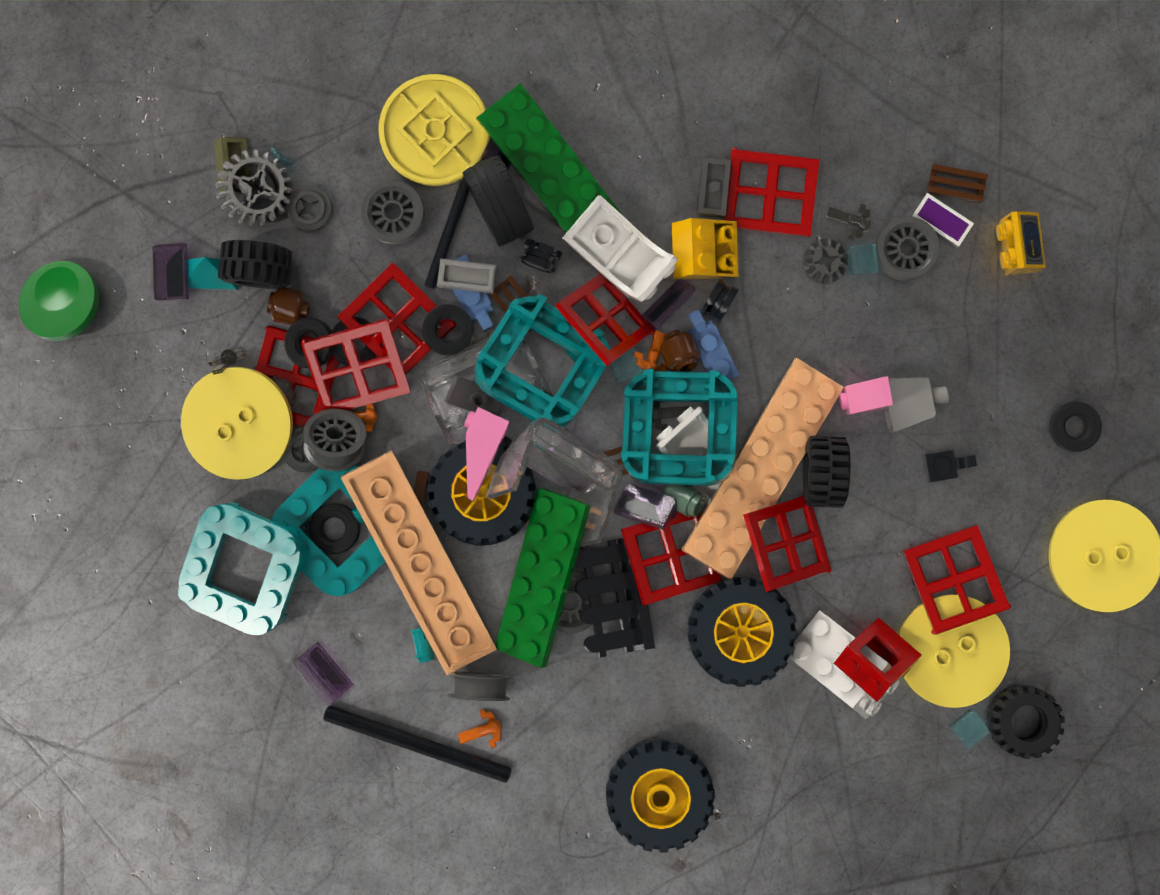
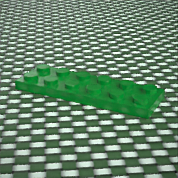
M521 83L476 117L479 124L565 234L598 195L602 196L623 215Z
M538 488L495 643L498 651L539 668L547 666L590 512V504L546 488Z

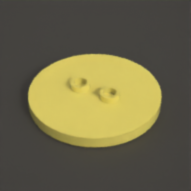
M427 74L410 79L390 95L382 109L379 119V139L382 150L391 166L400 175L414 183L433 187L456 183L464 179L462 172L480 163L487 152L490 136L476 120V117L484 112L486 107L479 95L470 86L457 78L442 74Z
M228 367L204 376L190 390L182 408L181 430L189 452L203 468L223 478L248 479L268 471L283 457L292 438L293 417L285 394L272 379L250 368Z
M1115 500L1086 502L1068 512L1054 529L1048 550L1050 571L1061 592L1077 605L1099 612L1125 610L1142 601L1152 591L1159 579L1160 537L1152 522L1140 510L1127 503Z
M949 594L933 597L942 620L964 613L958 595ZM967 597L972 610L985 606L982 602ZM923 603L911 611L903 622L899 635L922 654L911 670L903 677L908 686L917 695L939 706L958 708L976 704L996 690L1007 672L1010 660L1009 638L1003 623L996 614L934 635L931 633L932 626Z

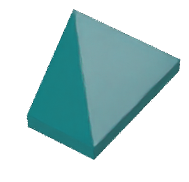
M201 257L182 260V289L238 290V285L224 282L217 277L219 259Z

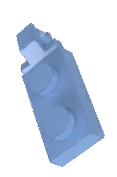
M466 254L456 259L457 261L469 262ZM453 290L462 309L468 314L472 322L478 319L484 332L494 327L488 316L493 309L486 293Z
M699 309L689 313L688 317L693 328L688 330V332L694 337L701 352L700 361L706 373H710V370L718 371L729 380L738 377L740 374L716 325L713 324L712 320L705 322Z

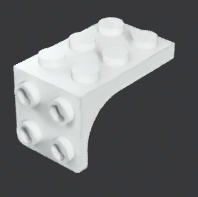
M599 195L562 237L565 242L625 296L640 302L649 300L656 293V286L663 278L665 279L673 273L676 268L674 264L678 260L673 254L665 252L651 242Z
M690 406L677 418L680 422L677 427L673 429L669 425L656 437L659 441L655 446L657 450L663 455L706 456L708 419L703 414V409L699 406L694 410ZM721 483L711 486H690L700 491L702 496L706 498V503L709 504Z
M819 610L795 640V651L793 656L790 655L789 658L848 704L864 719L874 716L882 706L881 701L884 697L896 690L899 685V679L886 691L878 702L869 696L833 664L855 637ZM867 646L861 649V653L882 672L886 673L892 668L888 662Z

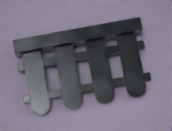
M623 538L617 539L618 545L616 539L608 540L607 547L590 549L589 544L580 545L581 551H578L574 566L575 568H584L585 579L576 582L575 592L579 596H588L590 607L583 608L580 611L579 619L583 624H593L594 635L586 637L583 645L587 652L597 653L598 658L606 657L607 650L624 648L625 653L633 652V646L635 650L655 648L649 606L642 605ZM611 563L612 574L594 577L593 566ZM615 591L617 602L603 605L598 604L597 594ZM620 619L621 630L603 633L602 622Z

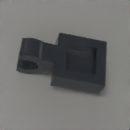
M953 450L924 455L929 482L958 478L957 469L977 466L975 455L955 458Z

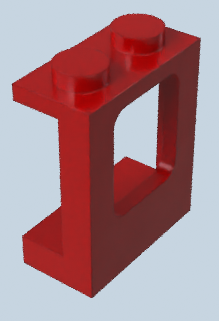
M877 618L846 646L833 664L878 702L900 677H904L911 670L922 654L883 620ZM867 645L872 651L888 662L892 668L886 673L882 672L861 653V649Z

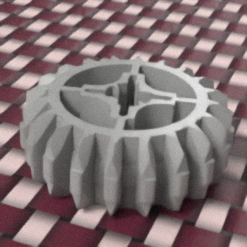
M255 149L251 157L247 150H243L241 158L237 154L232 155V163L229 161L223 163L226 171L220 170L217 174L219 178L225 181H217L215 183V187L224 189L216 197L217 199H226V202L221 205L222 209H226L228 206L233 209L228 214L230 218L237 213L240 214L238 223L242 224L246 217H248L250 226L256 224L257 218L261 225L267 223V217L273 222L277 219L276 213L283 214L285 212L282 205L290 203V199L284 195L291 194L292 188L284 187V185L291 182V178L282 177V174L287 171L286 167L278 170L276 165L280 160L275 158L272 162H269L270 153L268 152L264 153L262 158H260L259 150ZM243 167H257L252 177H245L243 175L239 177L235 175L236 171ZM266 173L273 180L275 192L265 182ZM257 179L256 189L258 191L251 197L252 187L249 185ZM232 184H235V188H238L243 193L242 204L237 200ZM258 198L264 200L268 198L273 201L265 209H251L252 204Z

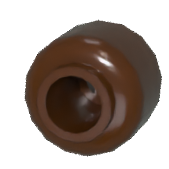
M286 287L278 288L275 292L270 293L267 314H271V319L274 322L292 325L298 320L308 317L310 302L305 301V294L300 290Z
M680 330L671 331L665 335V340L660 346L662 357L666 366L671 371L689 372L698 365L697 361L700 359L701 352L691 333L680 332Z

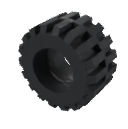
M228 240L222 242L217 277L224 282L247 287L266 289L289 286L292 251L281 245L259 241Z
M809 437L805 447L803 466V493L808 507H844L849 494L851 472L850 447L846 437Z
M1015 685L1014 688H1005L1003 694L998 693L994 697L997 700L994 704L990 703L989 709L992 710L991 714H987L986 720L990 722V726H987L988 731L993 735L992 739L1000 748L1016 757L1030 759V757L1040 758L1042 753L1049 754L1053 751L1051 749L1053 744L1058 746L1060 740L1057 739L1058 735H1063L1065 730L1061 728V723H1065V717L1060 715V712L1063 710L1059 704L1055 703L1056 699L1052 695L1033 686ZM1031 705L1038 712L1039 724L1033 734L1020 738L1012 730V717L1020 707Z

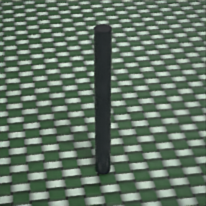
M460 181L424 284L426 287L435 289L440 259L446 258L469 192L466 181Z

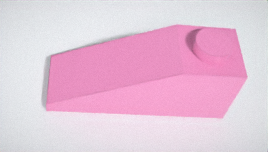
M888 376L845 386L842 390L843 393H839L841 410H846V415L877 411L893 405Z
M479 407L476 412L470 411L464 427L468 428L466 432L468 499L475 501L510 425L509 421Z

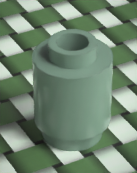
M667 485L663 491L664 504L687 517H698L705 507L706 498L702 496L700 491L688 485Z

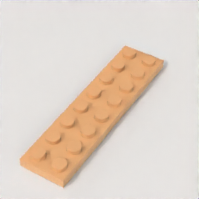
M795 358L739 451L732 473L727 480L719 485L684 544L683 552L725 578L732 579L752 545L743 514L776 504L805 455V447L809 437L816 436L839 397V393L843 390V386L800 359ZM766 519L758 522L760 530Z
M391 450L341 476L345 487L446 675L497 650L494 641L393 451Z

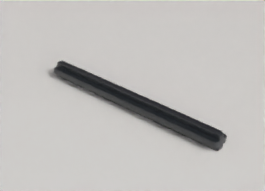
M328 706L323 716V720L503 783L508 782L511 774V768L333 706Z

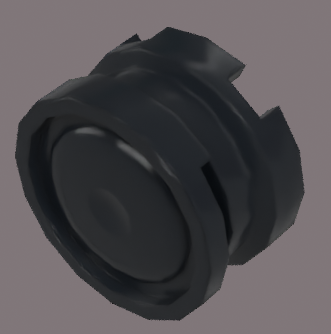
M526 239L524 243V254L526 256H519L518 261L539 271L555 274L556 269L553 266H555L557 260H560L562 252L559 250L553 252L554 247L542 242H535L533 239Z
M719 279L700 313H709V315L713 316L714 321L720 323L739 289L734 286L730 288L725 285L722 279Z

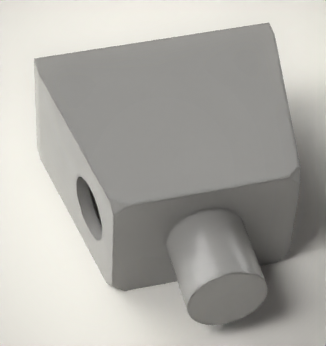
M888 378L893 405L884 408L889 433L936 417L934 405L949 403L946 386L931 389L929 378Z

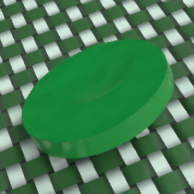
M69 261L52 262L36 270L25 282L19 297V313L25 326L40 338L49 341H63L80 334L93 320L99 305V289L95 279L80 265Z

